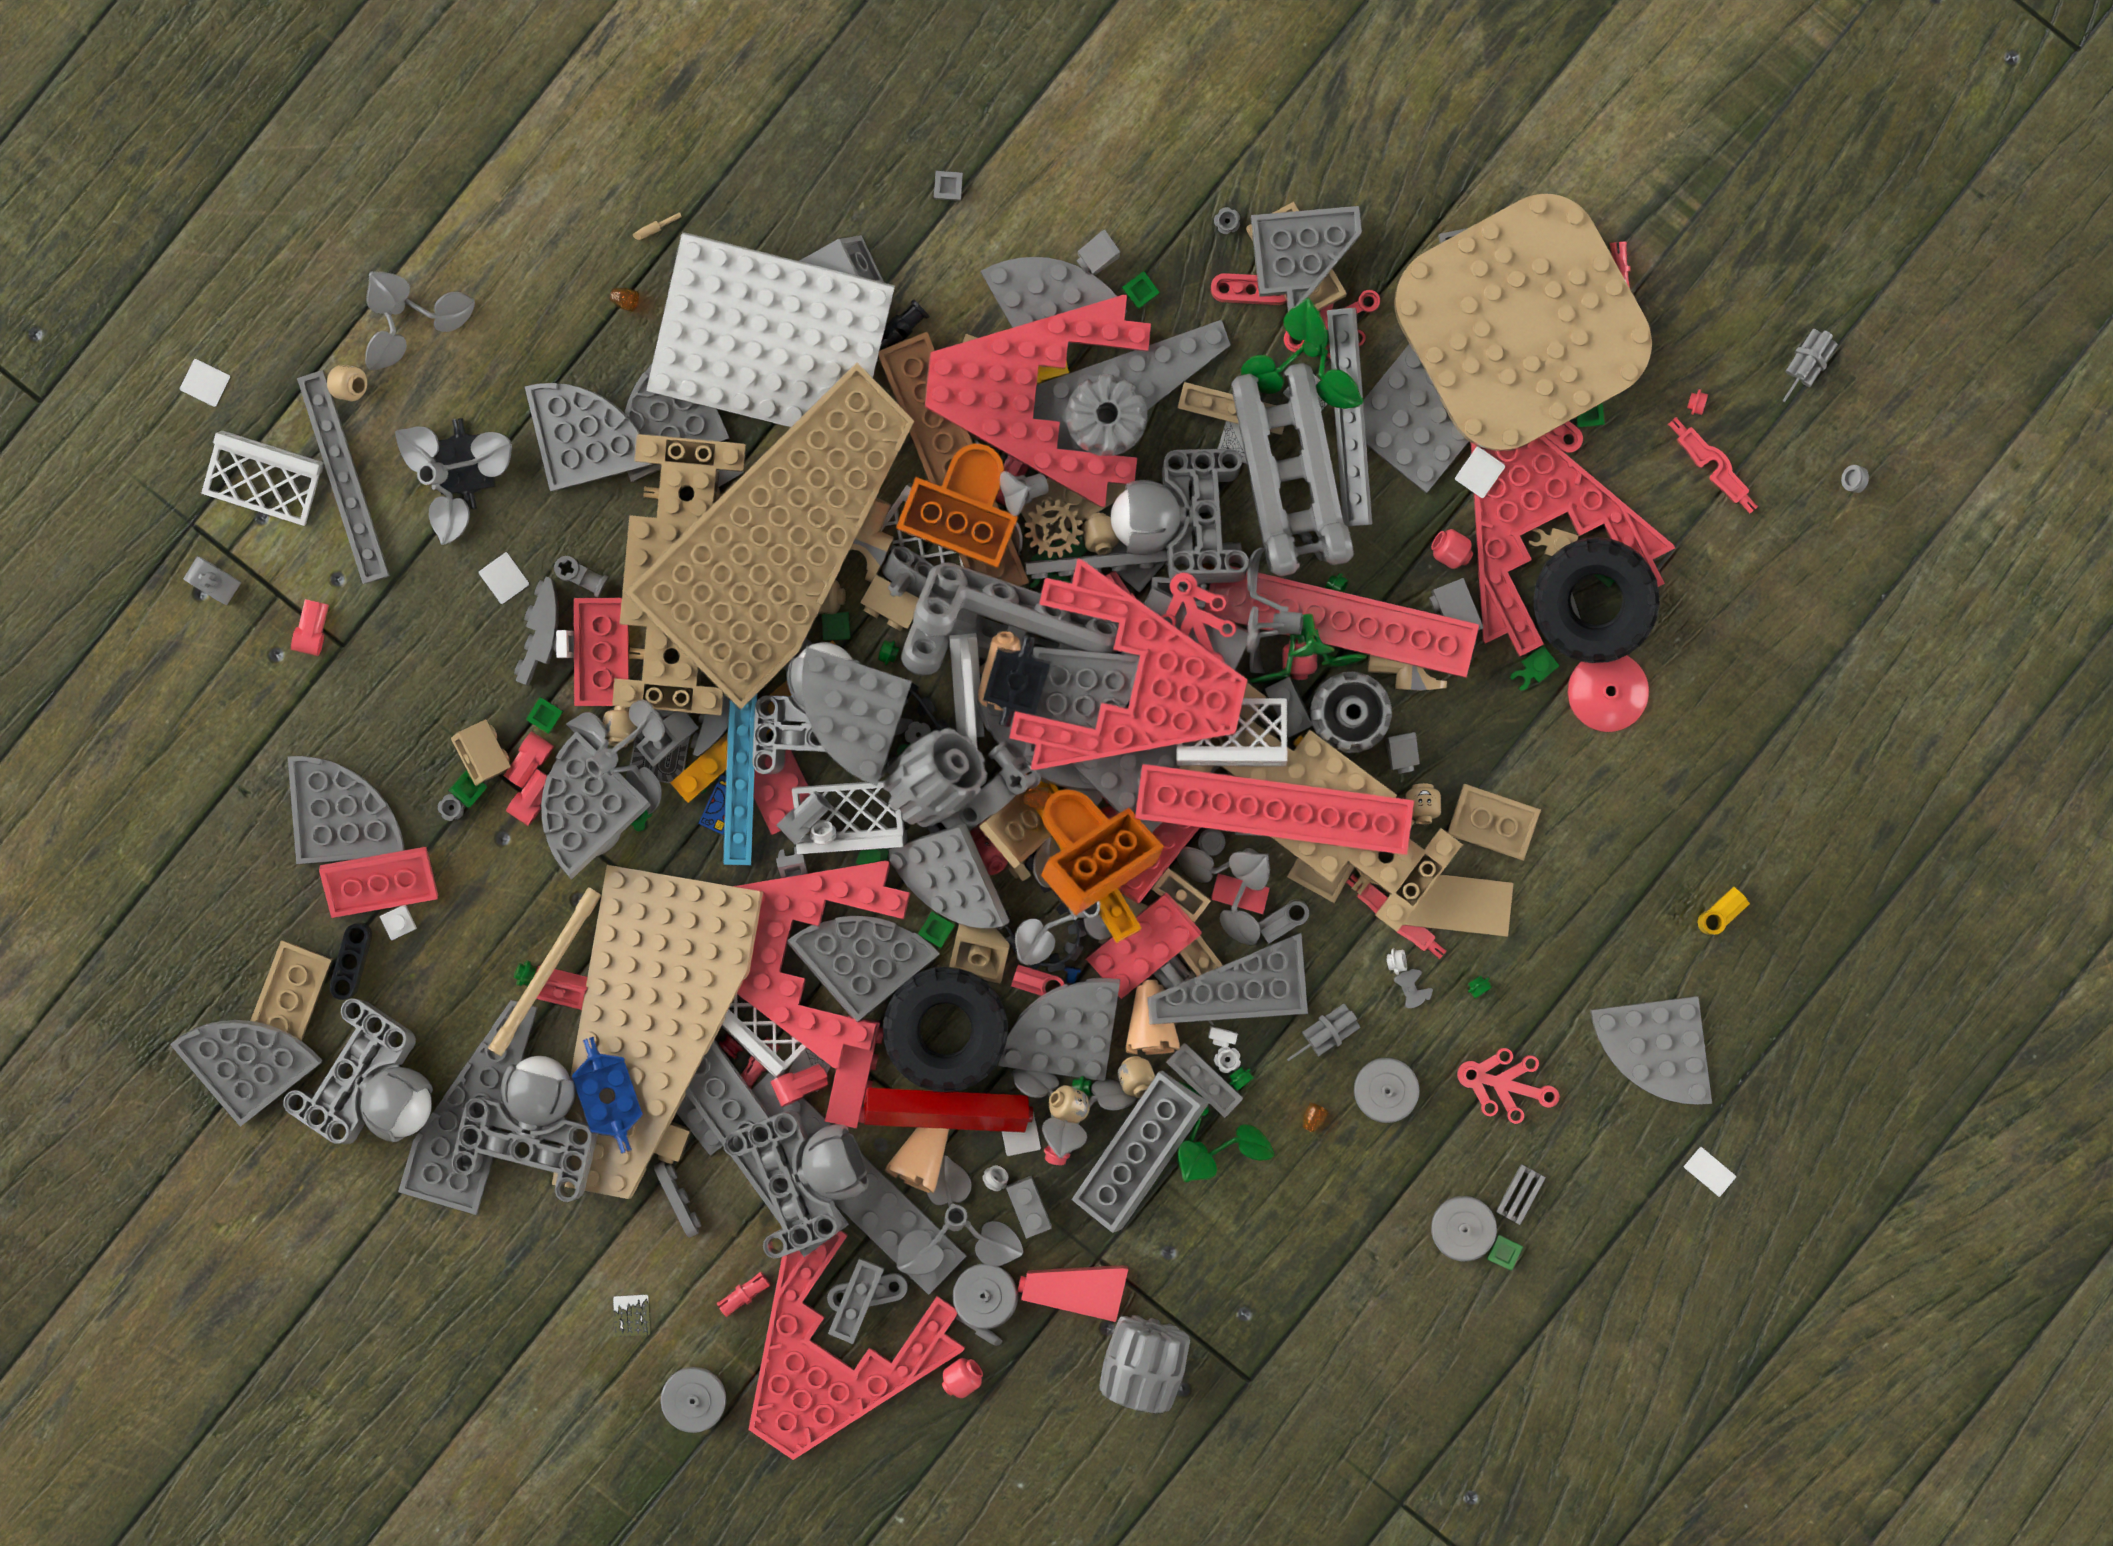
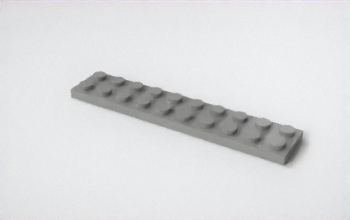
M714 1039L708 1053L704 1055L686 1090V1095L723 1144L724 1139L730 1133L771 1116ZM759 1127L757 1130L759 1138L767 1140L768 1131L764 1127ZM737 1136L733 1138L734 1147L742 1150L744 1146L743 1140ZM751 1151L737 1157L731 1156L780 1223L753 1152ZM780 1177L777 1180V1186L779 1189L787 1191L788 1182ZM837 1209L842 1221L841 1231L849 1224ZM823 1219L821 1223L823 1229L827 1232H832V1222L829 1219ZM799 1228L797 1230V1237L801 1241H807L808 1233L806 1230ZM827 1240L799 1251L805 1257Z
M770 1072L752 1089L771 1117L788 1110L797 1112L802 1118L809 1137L808 1139L820 1129L832 1125L830 1122H825V1117L804 1097L790 1105L781 1107L770 1083L776 1078ZM784 1117L782 1119V1126L784 1129L791 1131L793 1129V1122L790 1118ZM862 1154L867 1169L865 1176L869 1181L867 1189L854 1198L833 1201L897 1264L898 1248L906 1234L914 1230H922L927 1232L933 1241L941 1230ZM945 1234L936 1244L944 1253L939 1267L923 1275L908 1274L928 1295L966 1257V1254Z

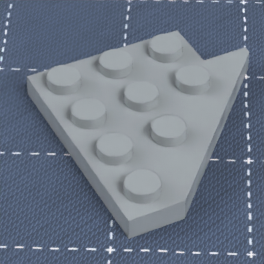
M1359 206L1251 215L1259 297L1286 294L1288 311L1308 298L1360 237L1362 229Z

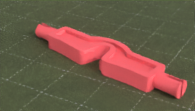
M1675 417L1668 425L1679 436L1677 442L1686 450L1696 466L1701 468L1711 460L1716 461L1718 466L1709 476L1710 481L1722 490L1733 503L1740 502L1749 514L1752 513L1753 509H1756L1758 505L1747 495L1749 489L1732 472V466L1728 457L1721 450L1709 446L1692 427L1687 429Z
M1354 874L1350 876V878L1353 881H1358V878L1354 876ZM1349 879L1346 881V883L1351 887L1355 885ZM1371 883L1367 885L1361 895L1357 894V897L1368 905L1375 914L1388 898ZM1402 925L1397 933L1412 941L1423 951L1428 949L1438 959L1442 955L1435 948L1443 954L1447 951L1434 941L1435 936L1424 927Z

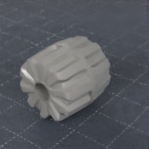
M1098 375L1085 380L1072 393L1066 408V423L1070 435L1084 450L1098 456H1114L1124 453L1133 447L1143 435L1147 423V407L1139 390L1128 380L1115 375ZM1102 410H1109L1113 413L1114 420L1110 424H1104L1099 421L1098 414Z
M1343 672L1330 677L1321 684L1311 704V722L1316 734L1336 750L1345 753L1362 752L1372 748L1382 740L1389 729L1392 718L1391 702L1386 690L1369 675L1358 672ZM1350 704H1355L1359 709V716L1356 720H1351L1346 715V708Z
M954 729L931 732L907 747L887 768L886 771L890 776L883 782L884 790L889 791L891 794L888 802L895 811H902V819L909 824L918 822L921 827L933 826L950 817L966 806L981 791L980 787L985 783L987 772L984 770L982 753L976 749L969 737L956 733Z
M1132 1315L1131 1318L1128 1316L1120 1317L1104 1358L1099 1385L1102 1394L1111 1401L1134 1410L1150 1413L1169 1411L1173 1406L1184 1376L1190 1344L1189 1335L1172 1324H1161L1158 1319L1150 1318L1145 1320L1139 1315Z

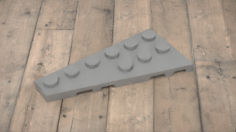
M1301 933L1147 997L1149 1025L1308 1014Z

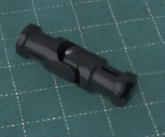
M915 299L911 301V305L901 315H895L885 325L880 350L904 341L913 333L912 329L924 318L928 319L930 317ZM899 328V333H897L894 329Z

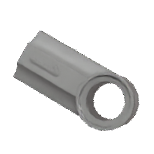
M814 791L799 807L793 808L776 826L796 844L811 830V826L831 806L822 794Z
M1290 900L1285 906L1258 922L1260 931L1267 942L1271 943L1296 926L1304 924L1309 917V908L1303 900ZM1294 905H1300L1305 910L1304 915L1299 919H1294L1289 914L1290 908Z

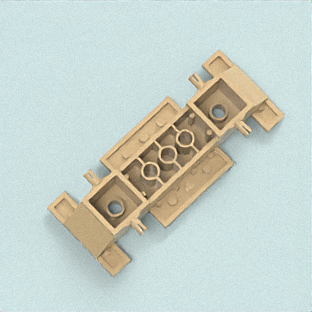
M637 434L635 462L662 464L660 487H644L645 492H655L654 494L644 493V498L658 499L657 518L629 516L620 624L647 627L645 649L630 647L629 652L640 653V655L629 654V659L644 660L642 681L615 678L612 706L631 707L634 702L645 700L656 710L722 715L724 693L719 688L700 686L702 671L624 592L723 495L720 494L718 486L719 470L744 472L746 444ZM684 487H692L694 489L693 499L682 501L680 491ZM669 649H676L680 654V658L675 664H669L665 659V654Z
M1246 684L1243 698H1266V696L1250 684ZM1242 705L1239 717L1246 723L1255 711L1249 705ZM1239 722L1237 724L1236 732L1242 727V725ZM1255 722L1249 725L1258 736L1266 731ZM1246 729L1235 738L1242 747H1249L1256 740ZM1311 730L1308 731L1294 751L1287 747L1286 766H1221L1228 772L1229 776L1392 798L1397 796ZM1270 731L1262 739L1269 747H1281V742L1278 740V734L1275 731L1273 733ZM1225 735L1208 738L1214 746L1221 747L1229 740ZM1231 742L1227 747L1236 746ZM1258 743L1255 747L1263 746L1260 743ZM1180 766L1179 768L1210 773L1214 766ZM1413 819L1411 821V827L1415 823ZM1440 828L1425 849L1409 839L1407 855L1393 853V859L1389 863H1382L1378 858L1379 851L1271 837L1331 883L1348 862L1361 875L1352 887L1356 891L1362 883V886L1357 891L1358 894L1361 895L1369 883L1377 884L1390 893V896L1375 916L1396 932L1463 845Z

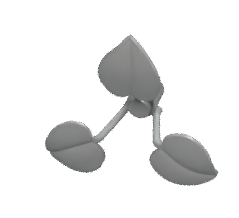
M370 272L367 305L375 313H384L390 326V333L379 331L369 341L365 355L367 368L369 370L386 368L395 364L403 357L407 347L406 340L402 335H395L396 328L391 315L400 314L404 310L405 304L431 319L435 318L434 327L436 330L450 332L458 329L468 320L474 309V299L461 292L446 293L436 302L434 306L435 313H431L407 298L410 293V287L404 278L387 272Z
M418 426L396 430L395 435L401 455L406 464L417 472L419 481L425 485H432L433 490H438L447 496L438 497L431 503L429 520L439 537L441 545L449 544L459 538L465 531L469 523L470 512L464 499H453L452 493L440 486L448 477V470L478 463L479 471L483 475L497 477L504 473L509 465L512 450L511 441L501 433H483L477 436L471 444V451L475 459L443 465L439 462L436 463L433 458L439 452V441L431 429Z
M976 439L973 440V444H980ZM1004 471L1000 475V488L1005 498L1008 513L1012 516H1018L1023 506L1032 502V498L1048 493V483L1042 473L1025 477V475L1013 476L1011 473ZM1017 522L1011 539L1018 556L1022 555L1020 553L1022 549V532Z
M1258 548L1252 553L1247 570V586L1252 598L1279 610L1280 613L1274 614L1273 623H1258V607L1253 606L1248 621L1247 651L1250 652L1249 662L1252 673H1265L1260 657L1259 641L1261 637L1278 634L1301 635L1303 626V613L1288 612L1289 607L1280 606L1259 596L1256 592L1259 561L1266 548ZM1260 628H1273L1271 631L1260 632Z
M638 700L631 705L629 718L638 728L612 749H608L609 741L605 739L607 737V730L604 724L593 713L584 712L567 722L566 725L574 733L577 731L597 751L586 760L588 772L593 777L599 778L607 772L611 776L614 773L627 771L626 780L651 805L646 809L648 815L654 812L660 803L662 795L661 785L654 773L647 767L638 769L636 765L615 768L618 762L616 752L641 732L652 742H657L663 738L665 733L664 724L659 714L653 710V706L645 700Z
M1052 837L1047 838L1038 848L1033 862L1034 875L1043 887H1050L1041 876L1049 858L1061 851ZM1099 901L1078 915H1075L1069 908L1070 915L1050 922L1044 927L1041 921L1037 919H1028L1022 922L1015 935L1017 954L1021 963L1033 965L1045 960L1052 953L1055 946V938L1048 930L1070 920L1084 918L1085 931L1094 939L1101 940L1112 936L1099 915Z
M1185 846L1176 858L1184 873L1191 879L1207 883L1212 879V873L1217 874L1230 867L1233 875L1243 881L1231 907L1232 911L1223 910L1220 914V922L1225 932L1236 941L1247 945H1256L1260 937L1259 925L1250 914L1238 911L1237 906L1246 886L1252 890H1262L1267 885L1269 878L1268 854H1259L1251 848H1246L1243 852L1233 853L1229 858V862L1214 868L1213 859L1208 854L1199 849Z
M1015 1069L1011 1072L1017 1088L1030 1097H1044L1047 1094L1050 1097L1053 1093L1052 1090L1058 1088L1059 1085L1058 1079L1051 1073ZM1112 1079L1098 1080L1091 1087V1091L1095 1096L1089 1099V1105L1091 1107L1094 1102L1098 1101L1099 1105L1104 1109L1120 1110L1135 1103L1137 1098L1126 1095L1121 1083ZM1051 1115V1118L1043 1123L1042 1131L1048 1144L1059 1158L1085 1144L1087 1134L1078 1125L1079 1123H1068L1067 1120L1062 1121Z
M945 1155L942 1159L934 1193H927L929 1199L935 1205L948 1203L949 1208L944 1219L945 1225L933 1241L931 1236L922 1230H914L906 1234L898 1248L896 1267L899 1271L910 1275H923L937 1269L942 1263L944 1253L936 1244L948 1229L959 1231L963 1227H967L973 1236L979 1239L975 1246V1252L979 1260L986 1265H1005L1023 1255V1248L1017 1235L1008 1226L1000 1222H987L982 1227L981 1235L977 1233L972 1227L971 1222L967 1221L966 1210L962 1206L953 1203L962 1202L968 1197L971 1191L970 1178L964 1169Z

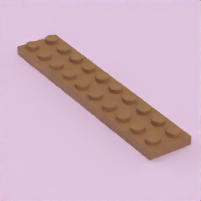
M928 332L880 350L878 356L898 405L914 420L909 433L930 483L942 486L954 455L961 448L973 443L967 431L925 408L930 353L935 351ZM995 500L993 507L999 509ZM1011 538L999 569L959 554L965 568L1020 587L1029 584Z

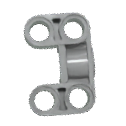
M999 772L981 788V791L966 806L940 822L946 829L966 823L970 832L983 820L1002 809L1017 794L1012 793L1008 789L1005 779Z

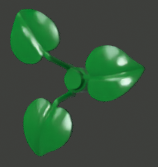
M1306 298L1299 305L1290 309L1284 317V327L1288 334L1296 340H1304L1301 347L1279 367H1276L1275 362L1269 356L1256 355L1249 358L1241 368V375L1252 374L1258 377L1259 382H1257L1260 392L1274 394L1280 391L1284 384V379L1279 372L1283 371L1303 351L1309 357L1320 355L1319 377L1322 380L1316 384L1319 397L1328 405L1343 409L1353 408L1364 402L1355 381L1346 372L1332 369L1327 371L1326 374L1324 373L1326 356L1328 354L1325 348L1329 344V331L1326 329L1321 315L1309 298Z
M1303 614L1301 635L1290 634L1291 641L1286 668L1278 673L1255 679L1245 675L1243 677L1248 679L1247 683L1270 684L1291 677L1293 657L1322 655L1325 662H1322V666L1341 667L1359 662L1367 658L1368 655L1362 653L1361 655H1346L1337 658L1329 656L1327 653L1333 652L1334 648L1322 644L1318 629L1315 630L1313 614ZM1297 639L1298 644H1306L1304 647L1294 651Z
M1178 1082L1187 1089L1202 1097L1192 1086ZM1208 1106L1205 1108L1201 1116L1207 1115V1113L1209 1112ZM1200 1116L1193 1126L1188 1141H1184L1179 1146L1177 1162L1181 1168L1184 1182L1213 1178L1217 1173V1166L1212 1156L1234 1143H1239L1241 1153L1254 1160H1270L1275 1154L1266 1136L1256 1127L1247 1124L1240 1125L1236 1129L1237 1137H1233L1207 1153V1147L1203 1143L1193 1142L1201 1122Z

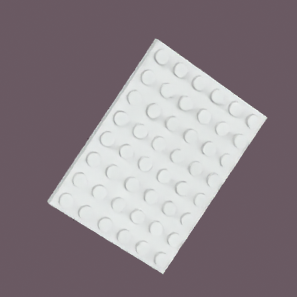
M683 232L646 391L792 427L855 363H858L873 378L895 286Z

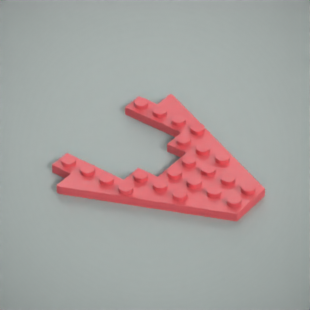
M1121 295L930 353L925 408L1035 471L1042 473L1044 476L1093 504L1104 508L1108 483L1126 485L1129 482L1135 481L1137 458L1117 455L1098 456L1090 452L1057 449L1060 422L1033 419L1038 366L1065 369L1068 342L1147 352L1149 349L1151 324L1125 321L1127 295Z
M1544 435L1520 448L1508 451H1493L1480 447L1505 465L1504 470L1484 498L1474 493L1481 622L1484 627L1482 628V640L1484 644L1507 633L1519 657L1544 645L1508 572L1532 560L1520 535L1566 512L1579 536L1603 524L1610 539L1626 544L1645 559L1656 577L1658 587L1665 584L1653 559L1675 549L1674 545ZM1470 442L1471 454L1473 453L1476 447L1480 446H1476Z
M1077 559L1072 583L1045 578L1039 605L1119 622L1113 650L1140 655L1129 707L1123 708L1101 703L1096 729L1015 712L1009 738L1036 744L1031 770L1235 734L1248 679L1082 559Z
M889 861L733 886L763 892L750 972L747 978L743 980L737 994L836 1069H839L845 1045L871 1051L877 1024L861 1020L857 1023L853 1018L801 1006L800 1001L806 979L781 973L788 944L787 940L789 939L794 920L820 926L826 901L904 919L911 893L885 887L891 864Z
M842 1230L805 1257L798 1250L783 1256L781 1259L749 1430L792 1460L960 1354L965 1349V1346L945 1333L957 1316V1312L954 1306L938 1295L892 1362L869 1347L858 1365L853 1369L813 1342L810 1338L825 1316L803 1301L848 1236Z

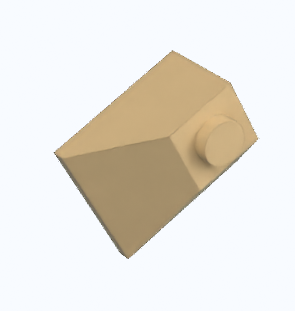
M959 924L949 967L960 968L972 972L983 980L1001 984L1010 944L996 928H977Z

